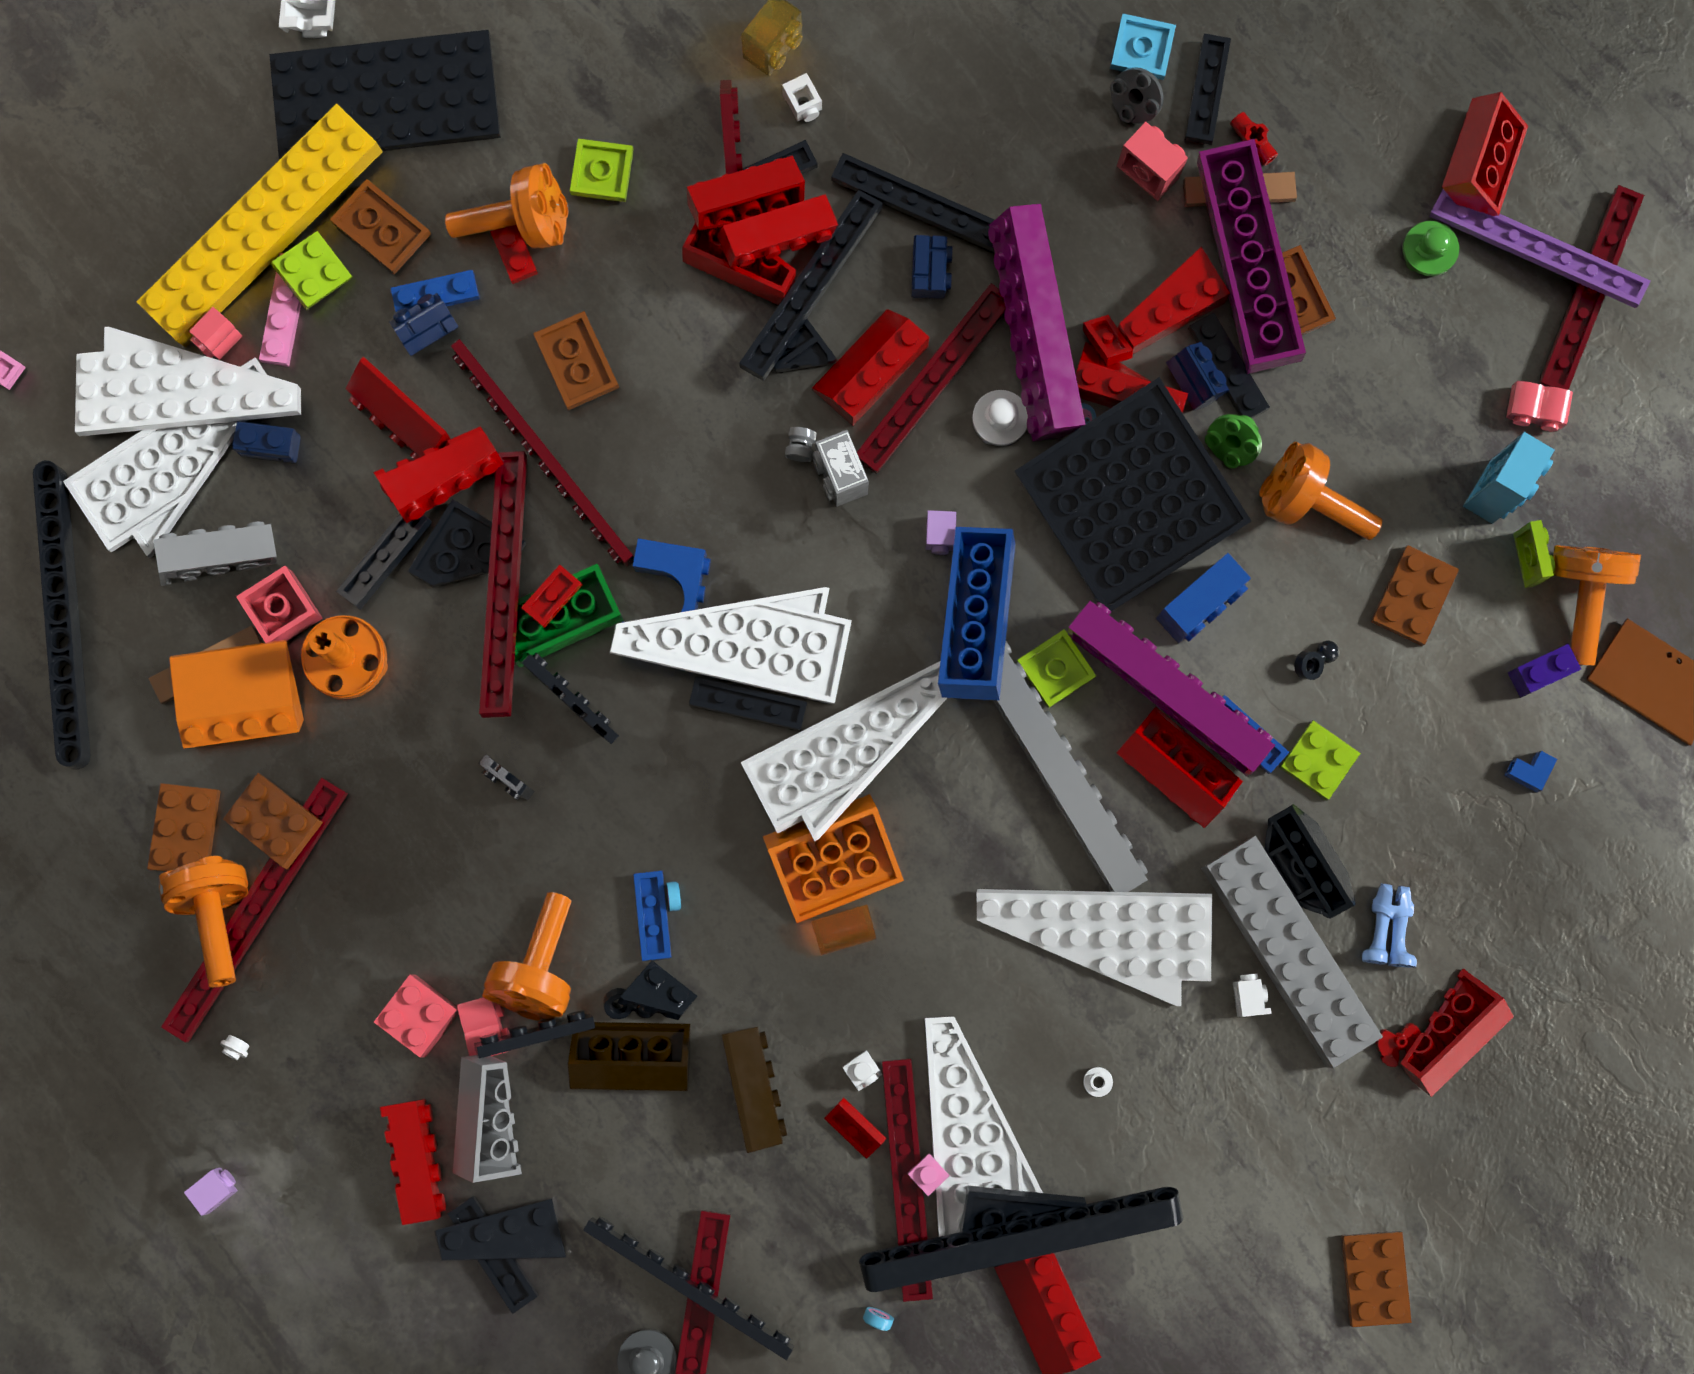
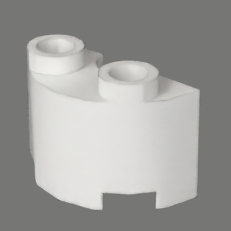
M281 0L279 28L287 33L289 29L301 31L304 38L326 37L328 30L333 31L335 0Z

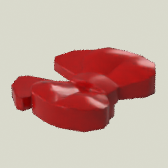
M1408 1023L1402 1032L1395 1034L1387 1029H1381L1380 1033L1383 1037L1376 1041L1377 1049L1382 1055L1380 1060L1387 1066L1397 1067L1399 1050L1405 1049L1407 1054L1421 1033L1419 1028L1415 1024Z

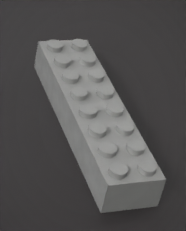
M1256 836L1249 838L1201 868L1326 1067L1335 1068L1383 1037Z

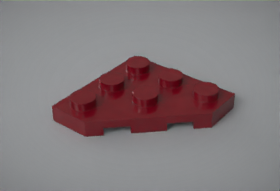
M720 80L726 174H732L743 170L742 153L736 154V143L741 142L740 121L734 120V114H739L737 87H732L731 80Z

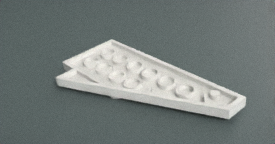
M104 327V351L81 353L76 356L75 433L78 436L301 415V388L298 384L115 328Z
M256 358L241 366L242 368L267 375ZM237 421L142 430L63 482L110 552L115 551L135 538L145 555L151 558L155 554L153 539H159L160 535L170 533L234 440Z
M823 587L618 623L615 625L609 653L834 704L852 620L824 614L829 588Z
M940 661L741 762L777 834L801 821L805 822L814 841L818 840L947 699L942 698L938 686Z
M977 889V921L1175 1006H1181L1182 981H1211L1212 894Z
M954 1016L925 1018L933 1157L950 1175L936 1188L939 1237L960 1232L968 1185L1043 1193Z

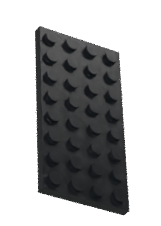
M489 30L269 54L279 160L336 103L377 142L382 151L501 138Z

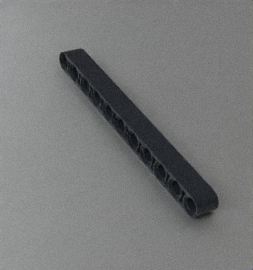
M44 460L36 464L33 469V484L55 756L59 764L79 770L88 765L91 754L69 490L63 482L68 477L67 473L58 465ZM54 470V478L46 482L47 474ZM57 498L56 506L48 509L50 500ZM59 525L58 534L51 537L50 531L54 526ZM61 553L62 558L60 562L53 565V557ZM63 580V589L55 593L56 584ZM66 608L65 617L58 621V612ZM68 636L67 646L60 649V640ZM67 664H70V673L67 676L62 677L61 672L63 667ZM69 692H72V702L68 705H65V695ZM74 720L76 724L75 729L68 734L66 726L70 721ZM76 748L78 756L73 762H70L68 755L72 749Z
M1162 1187L869 1252L859 1259V1264L866 1290L869 1292H880L1174 1227L1182 1223L1184 1217L1178 1190L1174 1187Z

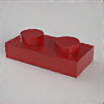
M517 225L490 231L512 284L538 274Z
M1109 315L1083 322V332L1107 366L1133 358L1132 347Z
M559 564L521 608L545 628L580 589L582 583Z
M845 1098L824 1118L866 1159L887 1139Z

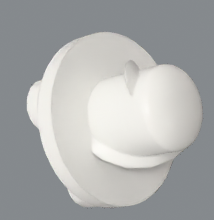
M995 390L979 399L975 405L972 420L974 429L983 442L989 445L1006 446L1018 441L1024 435L1027 429L1028 415L1026 407L1022 404V400L1018 395L1006 390Z

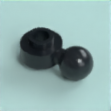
M1326 640L1318 645L1316 652L1303 651L1299 653L1294 663L1297 676L1307 680L1319 678L1323 672L1324 663H1332L1338 658L1340 652L1338 645L1333 641Z
M615 988L604 996V1009L610 1018L623 1019L629 1016L632 1011L644 1019L654 1015L653 1013L643 1011V1007L627 1003L626 1006L613 1002L619 999L626 989Z

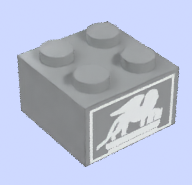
M848 430L815 442V452H812L814 459L812 460L817 474L824 475L823 488L828 500L834 499L836 507L868 495L869 481Z

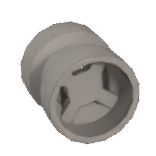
M791 427L788 434L790 444L786 447L785 457L799 462H811L813 458L811 448L812 444L816 442L817 433L808 428Z

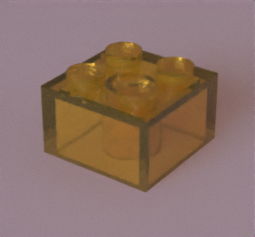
M768 0L741 34L743 58L768 76L774 70H780L786 61L788 52L791 49L795 50L803 39L801 11L786 0Z

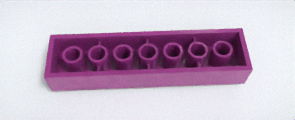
M1255 139L1199 151L1197 166L1225 284L1230 292L1229 300L1246 372L1249 374L1302 362L1306 350Z
M1041 204L1011 206L989 224L988 236L994 247V266L998 270L1000 277L999 291L1005 301V320L1009 324L1011 331L1010 346L1012 351L1015 352L1017 361L1016 375L1020 379L1022 386L1021 400L1022 404L1026 407L1028 415L1027 430L1031 434L1033 442L1063 438L1086 424Z
M1089 601L1068 627L1070 638L1241 773L1249 777L1275 746L1271 742L1273 737L1260 727L1255 730L1248 724L1249 718L1239 710L1235 709L1232 712L1224 705L1226 701L1214 691L1209 694L1201 687L1203 683L1191 673L1186 676L1178 669L1180 665L1168 655L1163 658L1155 651L1157 647L1147 638L1143 637L1140 640L1132 633L1134 629L1123 620L1117 622L1110 616L1111 611L1100 602H1097L1095 605Z

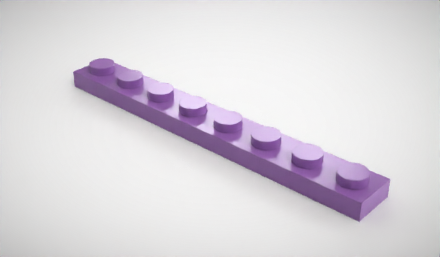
M1444 189L1429 216L1634 308H1637L1651 281L1502 214L1491 216L1457 205Z

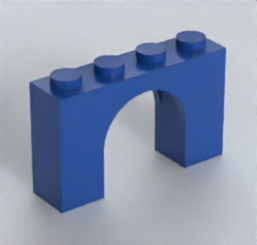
M638 538L633 562L635 572L668 577L678 583L684 592V605L681 612L697 610L698 602H704L706 586H701L703 575L708 576L711 559L706 558V550Z

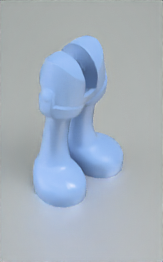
M1381 883L1372 904V912L1376 914L1374 938L1370 948L1363 951L1362 961L1384 965L1387 964L1388 960V966L1415 968L1417 966V959L1414 955L1409 954L1405 947L1408 917H1412L1414 914L1410 887L1399 886L1395 895V905H1392V885ZM1392 919V943L1388 957L1386 938L1389 921Z

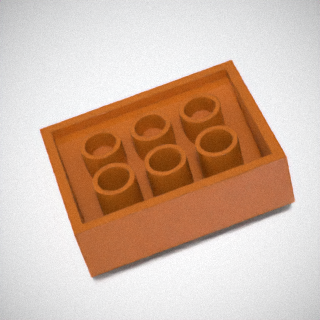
M286 640L170 656L176 720L183 749L297 733L300 731L304 718Z
M870 794L854 800L816 841L812 838L804 821L778 834L775 831L762 836L796 923L904 881L877 806Z

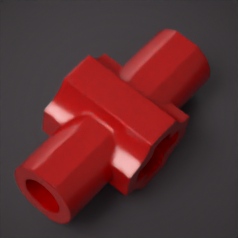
M1241 112L1230 122V125L1241 137L1242 142L1251 140L1254 137L1257 138L1255 143L1258 156L1264 166L1271 163L1278 156L1277 151L1268 142L1267 133L1269 130L1263 123L1256 124L1252 122L1245 112Z

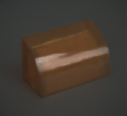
M867 904L811 921L821 956L877 939Z

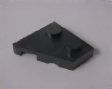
M806 319L773 369L777 373L829 365L837 362V358L809 320Z
M486 754L479 762L485 768L482 774L494 783L500 779L507 785L505 791L516 800H519L522 796L528 801L535 792Z
M651 961L620 996L617 1002L623 1006H626L627 1003L643 1007L645 1012L660 1013L667 1018L679 1020L695 1001L697 995L654 961Z

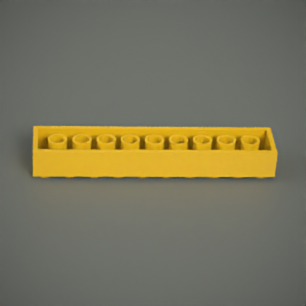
M336 103L136 302L168 334L186 348L191 343L190 339L193 337L189 330L212 307L221 313L383 151L377 142Z

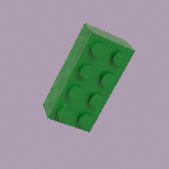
M598 563L572 574L582 583V586L545 628L521 608L534 592L518 599L515 663L520 668L524 665L518 659L525 651L531 656L537 653L543 658L624 621Z

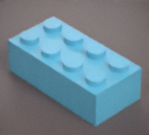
M1523 432L1490 460L1463 507L1491 524L1499 518L1505 519L1509 512L1513 513L1517 506L1521 507L1527 499L1530 500L1539 488L1536 481L1541 475L1545 476L1551 468L1553 461L1550 458L1555 450L1528 433Z

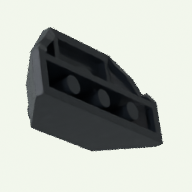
M1294 804L1268 818L1264 850L1299 905L1309 911L1322 914L1329 919L1355 906L1356 903L1349 873L1319 824Z

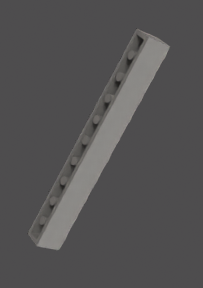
M1006 641L1000 701L993 700L1109 891L1129 892L1148 880L1145 876L1148 871L1141 859L1135 860L1130 852V849L1133 847L1124 833L1120 835L1114 826L1117 824L1115 816L1110 809L1105 810L1099 800L1102 799L1099 790L1094 784L1090 786L1084 776L1087 772L1079 760L1074 761L1069 753L1072 750L1071 745L1064 735L1059 736L1054 727L1057 723L1049 711L1044 712L1039 702L1042 699L1034 686L1029 688L1024 680L1027 675L1019 662L1014 663L1009 654L1012 651Z

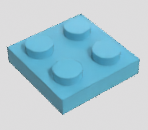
M1122 13L1110 69L1124 71L1133 67L1143 68L1151 72L1157 79L1164 80L1176 25Z

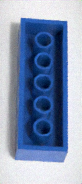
M956 527L938 686L942 698L1000 701L1016 545L1013 529Z

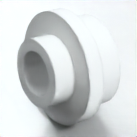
M228 1035L227 1039L222 1040L220 1043L224 1047L222 1053L234 1060H238L239 1057L246 1058L248 1055L246 1051L249 1045L232 1035Z
M1094 1067L1086 1072L1083 1085L1090 1095L1102 1097L1112 1089L1113 1079L1106 1069ZM1097 1076L1102 1077L1104 1081L1100 1088H1096L1093 1084V1080Z

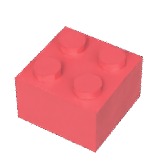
M1145 122L1123 145L1117 167L1154 199L1159 201L1180 178L1188 157L1179 145L1170 143L1158 127L1151 126Z
M283 566L236 596L265 643L286 640L287 642L323 619L293 571L287 566Z
M410 974L375 1019L374 1023L418 1057L422 1058L427 1057L459 1013L457 1005L417 975Z

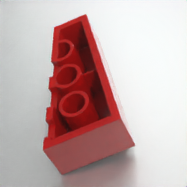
M793 156L783 159L779 158L766 164L751 166L742 171L724 174L715 179L687 186V205L699 230L720 228L723 225L804 201L805 180Z
M696 223L694 224L682 246L684 263L777 305L782 302L795 283L796 269L779 256L766 259L764 256L755 259L754 263L745 267H740L739 264L730 267L718 239V234L722 227L699 230Z
M1202 246L1119 323L1118 329L1132 347L1133 354L1225 304L1230 292Z
M426 1099L380 1107L381 1117L388 1116L389 1124H387V1130L384 1131L386 1143H389L390 1147L394 1148V1153L391 1154L390 1160L391 1170L394 1177H399L400 1183L395 1184V1191L402 1225L436 1220L443 1217L442 1211L446 1210L444 1194L439 1193L438 1181H441L442 1176L439 1163L435 1164L433 1152L437 1151V1140L435 1134L430 1132L429 1122H433L431 1105L426 1104Z

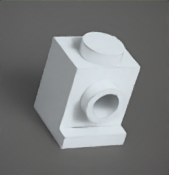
M807 73L782 85L783 97L787 101L797 122L802 119L805 122H809L819 116V111L822 110V100ZM801 101H806V103L799 105Z
M1258 973L1240 975L1241 981L1233 982L1237 1017L1272 1014L1271 1008H1265L1264 1002H1268V992L1266 985H1262L1261 979H1258Z
M867 1050L842 1066L858 1091L883 1075Z

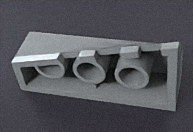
M262 521L251 522L247 524V527L243 528L227 525L219 527L218 531L213 532L197 529L188 532L189 535L177 536L175 533L160 535L159 539H153L161 586L170 585V579L177 577L184 581L196 580V577L200 576L203 572L216 576L229 572L230 567L236 566V570L241 571L277 563L271 524H264Z
M477 1055L461 1057L453 1174L473 1183L522 1174L521 1164H518L516 1159V1152L519 1151L518 1142L513 1137L514 1113L510 1112L509 1107L511 1090L507 1062L492 1056L480 1059Z

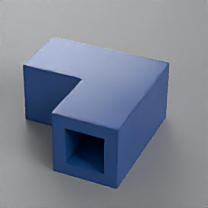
M1543 751L1535 753L1530 764L1516 758L1511 761L1504 776L1535 792L1542 791L1557 759Z

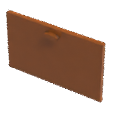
M1627 618L1586 680L1691 746L1694 741V660Z

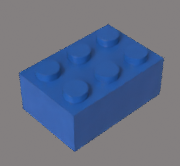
M1227 553L1168 604L1156 619L1178 644L1184 638L1189 642L1206 627L1203 623L1205 620L1210 624L1227 608L1224 603L1228 602L1232 605L1248 590L1245 584L1251 577Z

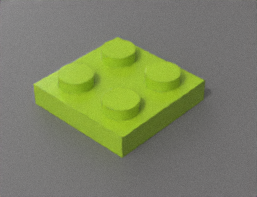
M578 139L570 194L626 202L634 151L633 146Z
M318 231L271 263L272 267L306 310L352 278V275Z
M1542 520L1531 521L1513 533L1525 588L1541 584L1554 576L1553 572L1555 571V561L1553 556L1549 555L1547 547L1549 542L1548 531L1543 527Z
M1065 629L1016 661L1021 664L1028 680L1035 687L1048 709L1096 677V674Z
M1313 720L1279 768L1327 801L1361 753Z

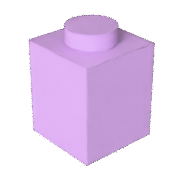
M928 510L925 550H932V554L946 555L949 551H953L956 512Z
M216 1168L212 1169L184 1193L200 1215L203 1216L210 1214L238 1190L234 1186L236 1181L231 1173L226 1169Z

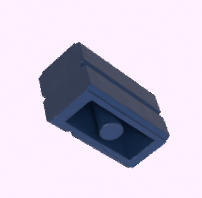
M914 236L911 297L945 298L946 290H951L952 273H946L947 263H952L953 247L947 246L946 236Z
M438 293L422 296L417 301L418 305L409 310L407 308L399 310L393 315V320L389 321L410 356L458 328L457 323Z
M1202 342L1185 347L1166 362L1181 390L1188 393L1187 400L1194 411L1209 406L1229 391L1225 375L1216 368L1212 361L1211 351Z
M237 421L233 450L243 457L275 461L283 460L284 462L296 463L301 436L293 428Z

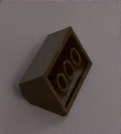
M594 1022V1029L572 1034L568 1059L570 1089L688 1091L690 1024Z
M759 1027L722 1034L746 1152L751 1153L783 1144L782 1137L787 1136L784 1118L778 1119L776 1111L777 1107H781L778 1089L772 1090L770 1078H774L775 1075L772 1061H766L764 1049L769 1048L765 1031L759 1032Z

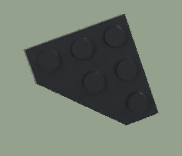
M452 499L408 572L432 587L488 574L492 522ZM523 539L521 552L527 544Z

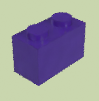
M1567 644L1507 673L1521 698L1582 669L1572 649Z

